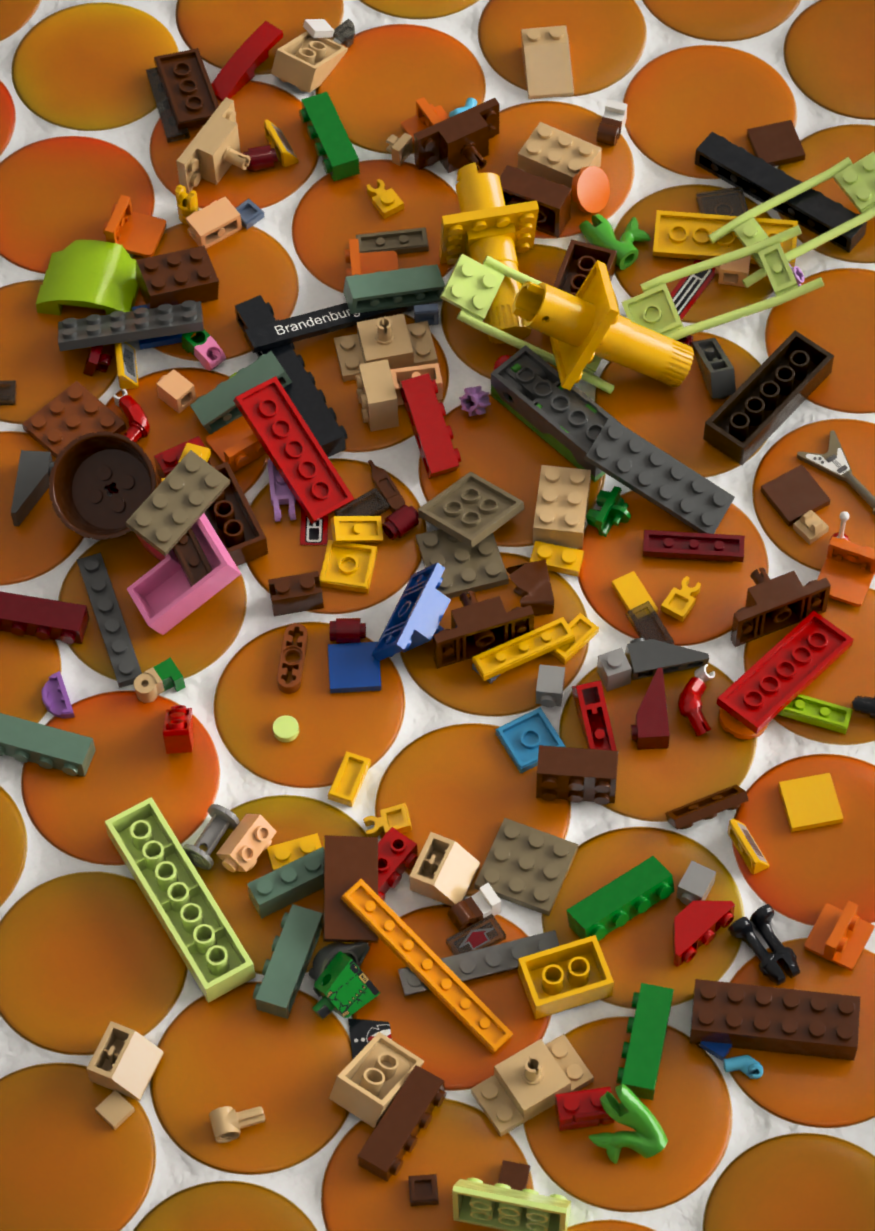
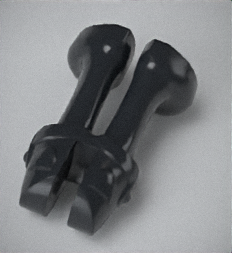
M770 904L758 908L750 917V921L747 917L736 920L730 925L728 931L732 937L743 940L752 949L761 962L758 966L760 971L778 986L784 983L786 978L777 962L780 963L790 978L800 974V969L793 950L789 947L785 948L774 934L770 923L774 917V910ZM753 928L762 936L772 953H769L760 943Z

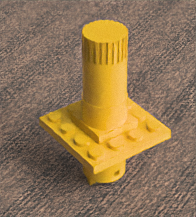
M476 162L463 166L457 172V181L459 182L456 184L461 213L442 216L439 249L441 264H456L461 254L483 264L488 255L518 271L516 252L524 253L533 249L539 212L537 200L505 205L498 175L494 173H478ZM505 276L484 318L485 323L522 340L531 334V328L523 324L522 317L512 314L513 303L522 284ZM488 335L490 342L494 344H506L505 342Z
M596 261L575 296L544 282L536 285L527 281L521 286L515 297L512 314L522 317L523 324L526 327L550 336L562 388L571 390L573 385L580 381L583 369L592 362L594 355L625 366L672 387L682 384L691 369L694 356L692 347L619 315L606 264Z

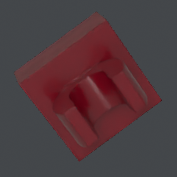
M103 345L91 347L83 374L92 376L95 369L101 372L107 371L112 357L107 354H101Z

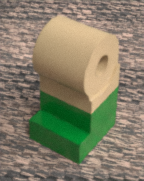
M171 657L148 669L134 680L137 698L144 703L153 702L159 694L174 687L176 692L186 687L184 678Z

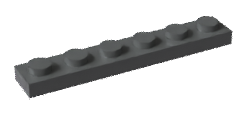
M97 553L77 559L78 567L118 686L122 688L132 685L136 677L142 674L102 555Z
M553 930L441 958V960L462 982H467L518 969V958L557 947L559 942L556 931ZM408 967L398 969L404 997L431 991Z

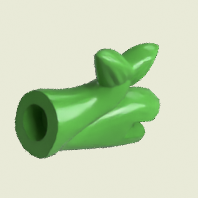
M600 214L592 216L593 225L589 221H584L579 225L582 234L592 245L617 251L616 266L621 270L631 266L638 258L639 251L633 245V242L651 240L645 231L639 229V223L635 217L627 224L625 232L620 237V241L616 240L611 224Z
M622 1083L615 1087L617 1096L621 1101L620 1103L610 1092H606L600 1097L603 1109L613 1120L636 1130L589 1135V1139L595 1145L606 1149L608 1158L614 1164L618 1162L623 1147L636 1151L644 1158L652 1157L665 1148L668 1139L660 1123L626 1085Z

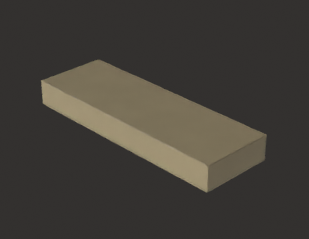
M426 227L356 235V239L359 241V253L396 251L397 254L429 251Z

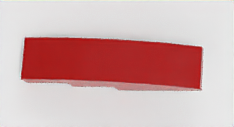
M265 21L249 36L211 85L216 99L222 102L226 97L232 98L255 77L254 70L269 57V50L283 38L282 30Z

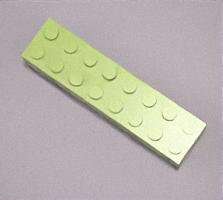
M150 797L106 820L105 825L110 840L207 1002L209 1003L255 978L254 963L153 798Z

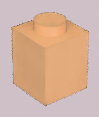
M173 369L170 373L163 375L157 383L159 398L177 413H181L196 400L194 385Z

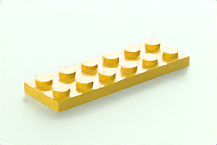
M657 210L653 256L708 260L744 248L734 231L715 243H712L708 238V235L738 216ZM755 218L769 237L798 225V221ZM797 236L780 243L784 253L796 248ZM751 256L750 264H757ZM796 258L788 262L791 267H795Z

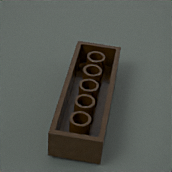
M795 330L705 422L703 439L740 465H743L830 375L834 355Z

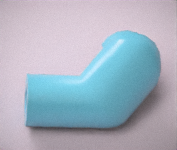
M749 1055L723 1059L726 1073L739 1070L752 1079H758L763 1075V1066Z

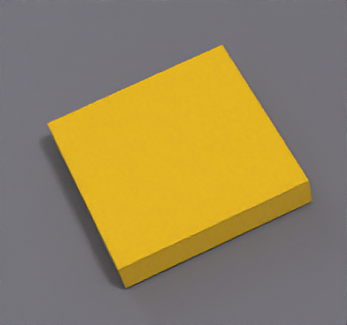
M328 540L319 578L320 587L369 593L378 552L377 547L355 543H333V540Z
M830 773L779 782L778 787L791 832L843 823V815Z

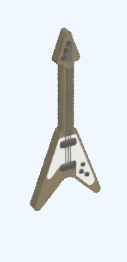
M834 430L830 431L827 453L817 454L801 451L797 453L799 460L842 481H846L873 509L872 514L875 515V497L852 474L850 465Z

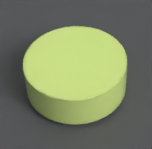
M288 715L278 717L273 723L275 738L281 742H291L296 739L299 734L297 720Z

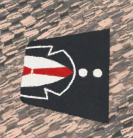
M348 1019L353 1059L378 1032L392 1040L389 1022Z

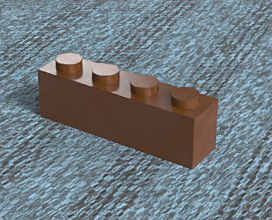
M415 1065L358 1154V1164L360 1167L387 1182L392 1174L395 1176L398 1174L403 1165V1156L406 1152L410 1153L414 1149L418 1140L416 1136L420 1129L425 1130L432 1119V1110L435 1106L440 1107L446 1097L444 1080Z

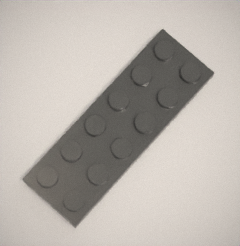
M189 300L178 305L162 304L157 308L148 309L141 307L129 312L115 311L109 315L100 316L93 314L87 318L64 319L58 322L59 350L66 351L204 331L201 301Z
M611 417L606 420L583 458L698 533L714 534L735 498Z

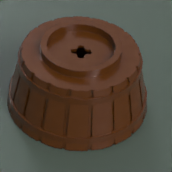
M107 431L88 433L70 442L57 456L49 478L50 500L57 516L61 518V521L70 530L83 537L96 540L118 538L130 533L132 530L126 527V521L157 488L154 467L144 450L133 440L131 441L130 438ZM114 482L119 491L117 494L113 493L110 497L107 495L108 491L105 490V486L111 485Z

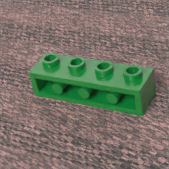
M328 92L301 99L302 109L299 110L300 118L303 123L308 125L307 132L310 140H315V150L318 157L322 156L323 158L322 163L326 174L330 173L333 181L360 174L359 158Z
M654 856L648 858L567 909L569 927L581 939L596 935L598 941L603 939L608 933L624 926L629 920L640 913L646 912L649 907L668 898L675 892L672 874Z
M641 983L640 992H634L631 1008H635L636 1012L635 1017L629 1016L626 1033H630L631 1037L630 1042L624 1041L621 1058H625L626 1062L624 1068L619 1067L616 1083L626 1085L638 1098L653 1100L674 989Z

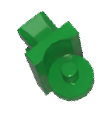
M614 486L611 492L600 490L596 502L599 507H602L601 510L591 508L586 515L587 523L597 527L601 536L606 537L612 525L618 526L620 522L627 523L631 518V514L627 510L629 505L625 503V500L620 495L622 491L620 487Z

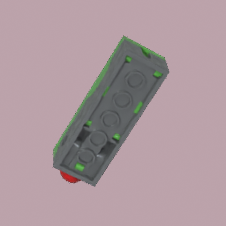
M526 345L513 356H500L494 364V371L491 373V396L578 469L591 470V480L593 482L599 480L606 473L583 458L609 417L615 421L617 420L575 385H573L571 390L562 388L558 371Z

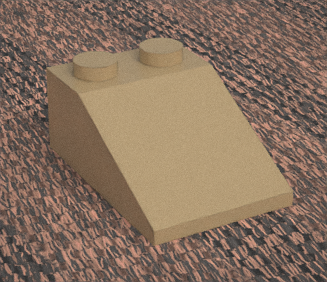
M567 26L521 29V51L528 99L574 96Z
M306 31L277 49L271 74L277 76L283 82H289L297 86L301 91L310 93L323 83L346 54L348 48L329 38H313Z
M378 1032L337 1076L329 1099L375 1128L415 1065L422 1067L424 1060Z

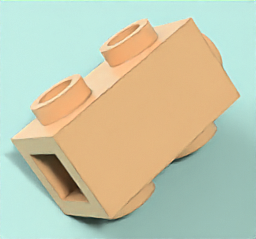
M246 814L216 855L222 860V865L231 872H247L255 866L256 859L261 852L270 846L271 839L277 831L260 814Z

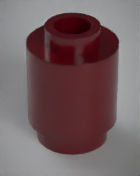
M270 144L249 148L248 151L243 152L244 155H248L251 158L249 166H246V170L258 171L273 168L274 162H278L275 148L271 149Z
M404 504L385 518L382 528L390 539L401 538L419 524V514L413 506L408 507Z
M336 618V621H330V641H336V644L361 643V638H366V623H361V618Z

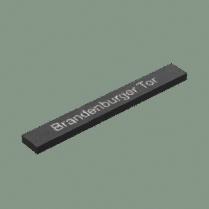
M347 303L246 329L244 336L252 352L256 353L356 326L357 322L411 311L414 310V305L350 314Z

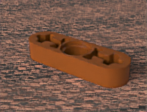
M299 623L291 624L285 629L277 682L279 689L287 694L296 692L301 686L308 633L306 627ZM295 633H300L297 639V646L293 645ZM289 654H297L300 657L295 663L286 661V657ZM288 671H292L293 680H291L290 684L285 683L288 679Z

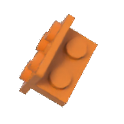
M422 97L416 100V116L402 121L401 127L405 133L412 136L414 144L415 133L450 117L441 105L434 107L433 104H429Z
M851 901L847 902L844 910L827 903L804 944V949L852 971L874 931V925L860 919V916L856 915L858 905Z

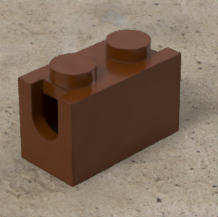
M318 571L268 580L274 616L324 608Z

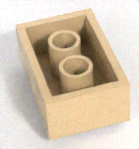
M540 122L518 153V168L571 188L575 174H578L582 167L596 166L600 168L602 148Z
M541 465L533 524V544H535V541L564 547L583 548L591 470Z

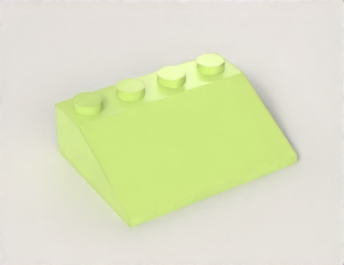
M477 1178L459 1179L453 1186V1220L505 1231H567L571 1201L566 1200L564 1196L552 1194L550 1197L539 1195L537 1191L532 1189L514 1190L502 1183H496L495 1185L484 1184L482 1180Z

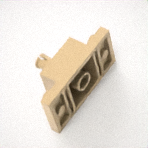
M226 97L177 159L179 182L185 186L186 193L189 194L193 187L199 184L201 178L217 185L232 164L243 170H246V166H249L250 156L244 155L240 151L234 100Z
M404 314L357 322V334L334 338L343 382L356 380L355 375L359 374V364L388 359L390 369L438 363L428 321L406 325Z
M562 1034L547 1044H544L542 1039L497 1064L494 1066V1075L472 1087L471 1093L501 1137L555 1105V1094L578 1091L594 1082V1077L567 1037Z

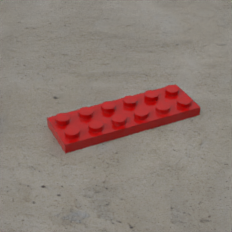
M276 376L234 398V403L311 524L354 501L351 492Z
M813 610L717 698L716 704L757 734L849 649L854 639Z

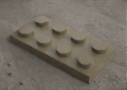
M190 450L126 521V527L166 556L227 488L230 480Z

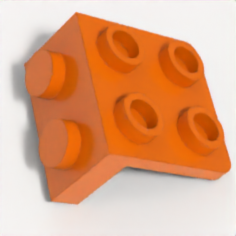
M121 195L118 203H114L110 220L104 224L103 234L106 236V241L122 245L130 254L146 258L152 257L167 226L166 220L133 212L130 197Z
M349 239V249H345L346 263H351V268H346L347 276L398 270L396 251L359 253L358 239Z
M243 416L206 437L207 445L222 463H229L233 473L266 454V451Z
M832 536L827 558L817 580L827 578L831 585L829 598L860 607L875 575V550L871 547H863L851 543L844 538L839 539Z

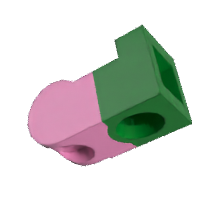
M205 329L204 331L182 334V348L187 353L191 352L205 369L211 371L226 360L223 350Z

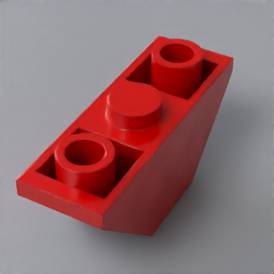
M175 705L171 709H166L163 726L166 754L193 752L192 708H186L185 705Z
M693 900L674 917L673 953L675 966L679 967L684 961L686 963L690 962L702 944L706 946L714 939L716 931L721 927L726 928L730 925L735 917V904L732 901Z

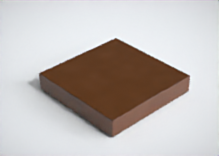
M792 120L747 129V136L755 156L763 159L774 167L805 160L806 154Z
M803 465L761 486L763 495L788 526L798 521L809 510L817 512L830 505V498Z

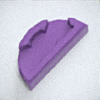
M58 671L49 677V680L42 688V701L47 711L55 717L73 718L75 717L61 673Z

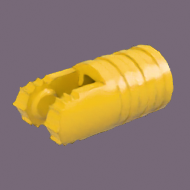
M180 184L176 186L175 190L179 220L183 224L189 225L186 222V217L195 211H199L197 193L195 190H192L187 194L185 186Z

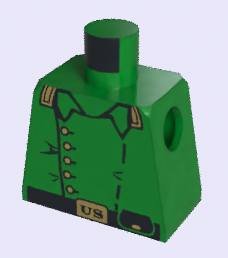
M339 951L314 983V988L322 996V999L312 1010L322 1020L333 1010L343 1018H348L377 997L380 992L354 960Z

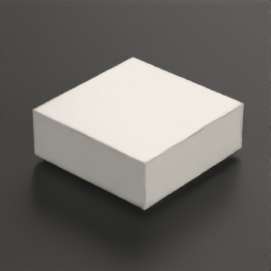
M306 19L304 21L303 27L313 38L333 37L334 29L325 19Z

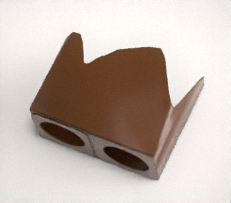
M546 560L506 568V571L510 574V579L517 586L514 592L523 596L520 599L521 607L531 605L534 616L553 614L554 597Z

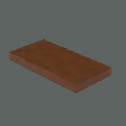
M199 49L154 57V63L178 129L205 124L219 107Z
M324 836L323 942L378 943V936L341 899L342 895L360 879L378 895V837Z

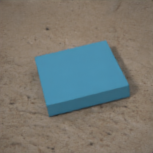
M541 707L495 729L496 736L520 774L538 765L539 745L566 747Z

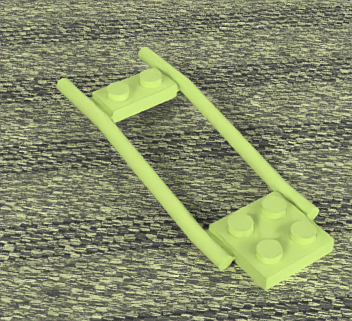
M871 152L854 164H852L849 157L845 158L828 170L744 212L708 235L709 240L715 243L734 231L743 246L747 247L769 238L755 217L831 178H834L835 182L861 214L786 252L785 256L788 262L875 217V152ZM758 253L751 256L760 269L742 280L746 288L767 276Z
M799 225L753 245L640 284L643 290L642 294L621 303L627 318L632 322L677 341L686 336L781 305L825 285L821 277L801 286L797 284L780 244L802 234ZM756 253L759 254L776 294L775 297L686 327L683 326L666 283Z
M461 254L440 296L441 299L461 309L457 319L515 348L521 349L526 345L544 361L556 366L554 354L482 322L505 276L522 284L529 281L538 285L541 281L510 268L488 255L483 264ZM594 355L592 362L583 369L581 379L611 394L615 386L594 375L602 359Z

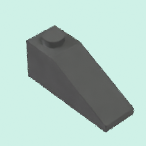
M716 338L692 342L706 389L712 399H725L736 391L734 367Z
M21 450L11 508L14 526H20L49 488L50 473L52 467H54L51 452Z
M634 639L627 644L625 650L626 658L632 668V680L652 677L655 675L657 668H663V674L699 668L706 665L709 661L708 653L654 639Z

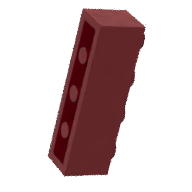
M0 591V631L11 632L17 636H36L42 640H60L66 644H82L89 622L87 605Z

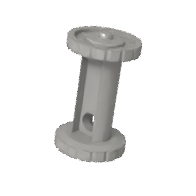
M211 804L208 808V813L212 818L196 843L183 846L192 864L201 869L209 870L212 868L214 861L210 857L211 853L226 830H234L240 823L239 818L234 813L218 804ZM205 845L208 850L203 851L199 846Z

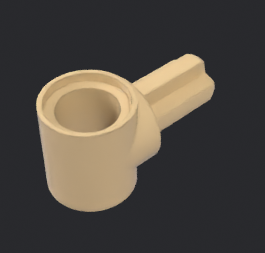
M224 1106L211 1111L209 1118L216 1142L226 1143L235 1140L240 1136V1129L263 1123L265 1121L263 1108L258 1106L236 1113L232 1107Z

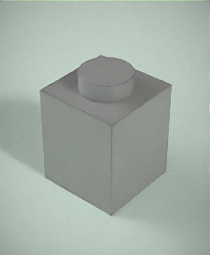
M622 648L598 656L597 672L607 692L631 684L632 668Z
M539 665L536 704H541L545 707L561 706L565 667Z
M691 861L678 885L676 898L680 899L687 906L693 900L705 901L715 883L716 872Z

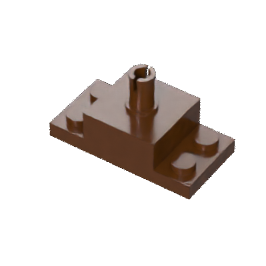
M492 98L415 133L414 155L415 165L418 169L432 166L438 161L441 162L448 173L475 162L476 166L478 164L480 169H483L487 163L483 157L489 155V139L499 134V102L496 98Z
M759 568L760 574L757 569L754 570L750 577L756 585L748 588L746 606L734 613L731 632L733 645L735 647L801 622L813 610L818 614L826 612L831 588L827 578L819 581L812 580L803 586L795 571L770 580L765 568Z
M468 591L469 598L466 592L462 593L459 598L463 607L451 610V629H443L433 635L434 661L437 669L471 659L473 656L485 652L489 648H494L534 630V612L531 605L516 607L510 612H506L500 596L478 602L474 591Z

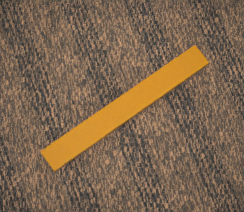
M362 879L342 895L341 899L492 1054L512 1037L513 1033Z

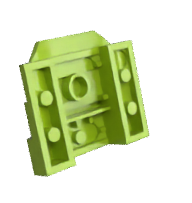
M75 240L63 251L52 253L43 285L39 289L36 301L37 313L61 315L63 305L105 309L106 315L115 311H132V307H135L139 291L135 278L136 260L132 259L120 244L99 240Z

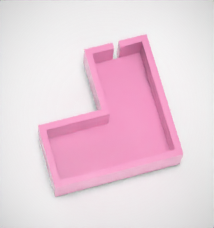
M204 513L191 528L212 568L210 573L191 587L171 549L164 560L127 588L147 625L162 635L241 575V572Z

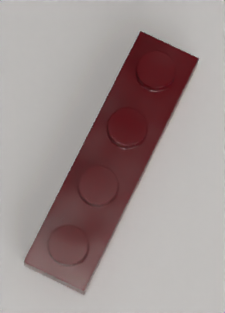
M644 530L643 556L743 562L745 536Z

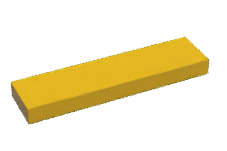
M564 617L473 656L472 662L483 681H486L575 641V635Z

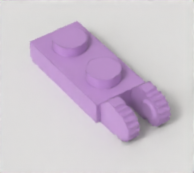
M271 459L267 460L271 504L274 507L275 522L281 521L279 505L289 504L288 513L290 520H296L294 504L296 503V498Z

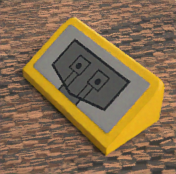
M268 119L264 120L265 137L272 149L275 148L277 158L282 166L285 168L298 163L299 159L282 130Z
M127 342L115 343L117 374L121 390L138 388L135 349Z
M735 819L729 820L727 833L751 874L754 875L769 868L767 860L745 824Z

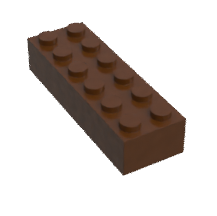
M696 979L693 992L689 1043L700 1044L701 1041L733 1044L732 1047L854 1060L858 1049L860 997Z

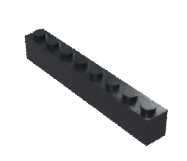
M711 132L696 149V165L762 203L802 183V181L785 174L784 171L771 166L763 159L757 158L744 148L736 146L725 137L719 136L714 132ZM812 188L772 208L789 219L798 221V224L817 235H821L859 215ZM867 222L829 242L850 253L864 237Z
M261 295L235 305L236 320L243 332L246 329L280 321L279 319L275 320L270 303H265ZM289 343L256 352L258 357L270 351L273 352L292 383L284 387L285 391L326 455L330 457L346 450L345 439L348 438L347 433L342 425L339 426L337 424L336 414L332 407L328 408L325 404L326 399L322 390L316 389L312 373L306 372L301 355H296L294 352V344Z

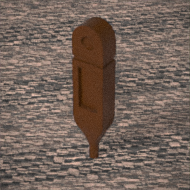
M369 460L372 481L393 513L405 504V500L388 473L374 465L372 460Z

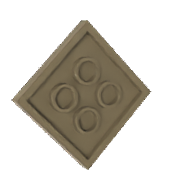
M470 471L420 507L418 513L420 518L472 548L523 511L524 502Z
M440 529L416 535V542L424 567L427 568L437 562L445 567L441 576L443 581L437 590L449 599L458 597L464 592L469 594L468 591L478 592L509 584V578L493 533L472 548Z
M504 818L475 882V889L479 890L480 887L489 883L499 898L549 916L578 851V844Z

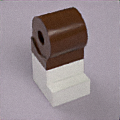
M607 99L605 112L597 132V142L612 146L616 145L627 119L626 103Z
M486 883L479 888V892L451 907L448 911V916L459 932H465L501 913V900L490 884Z

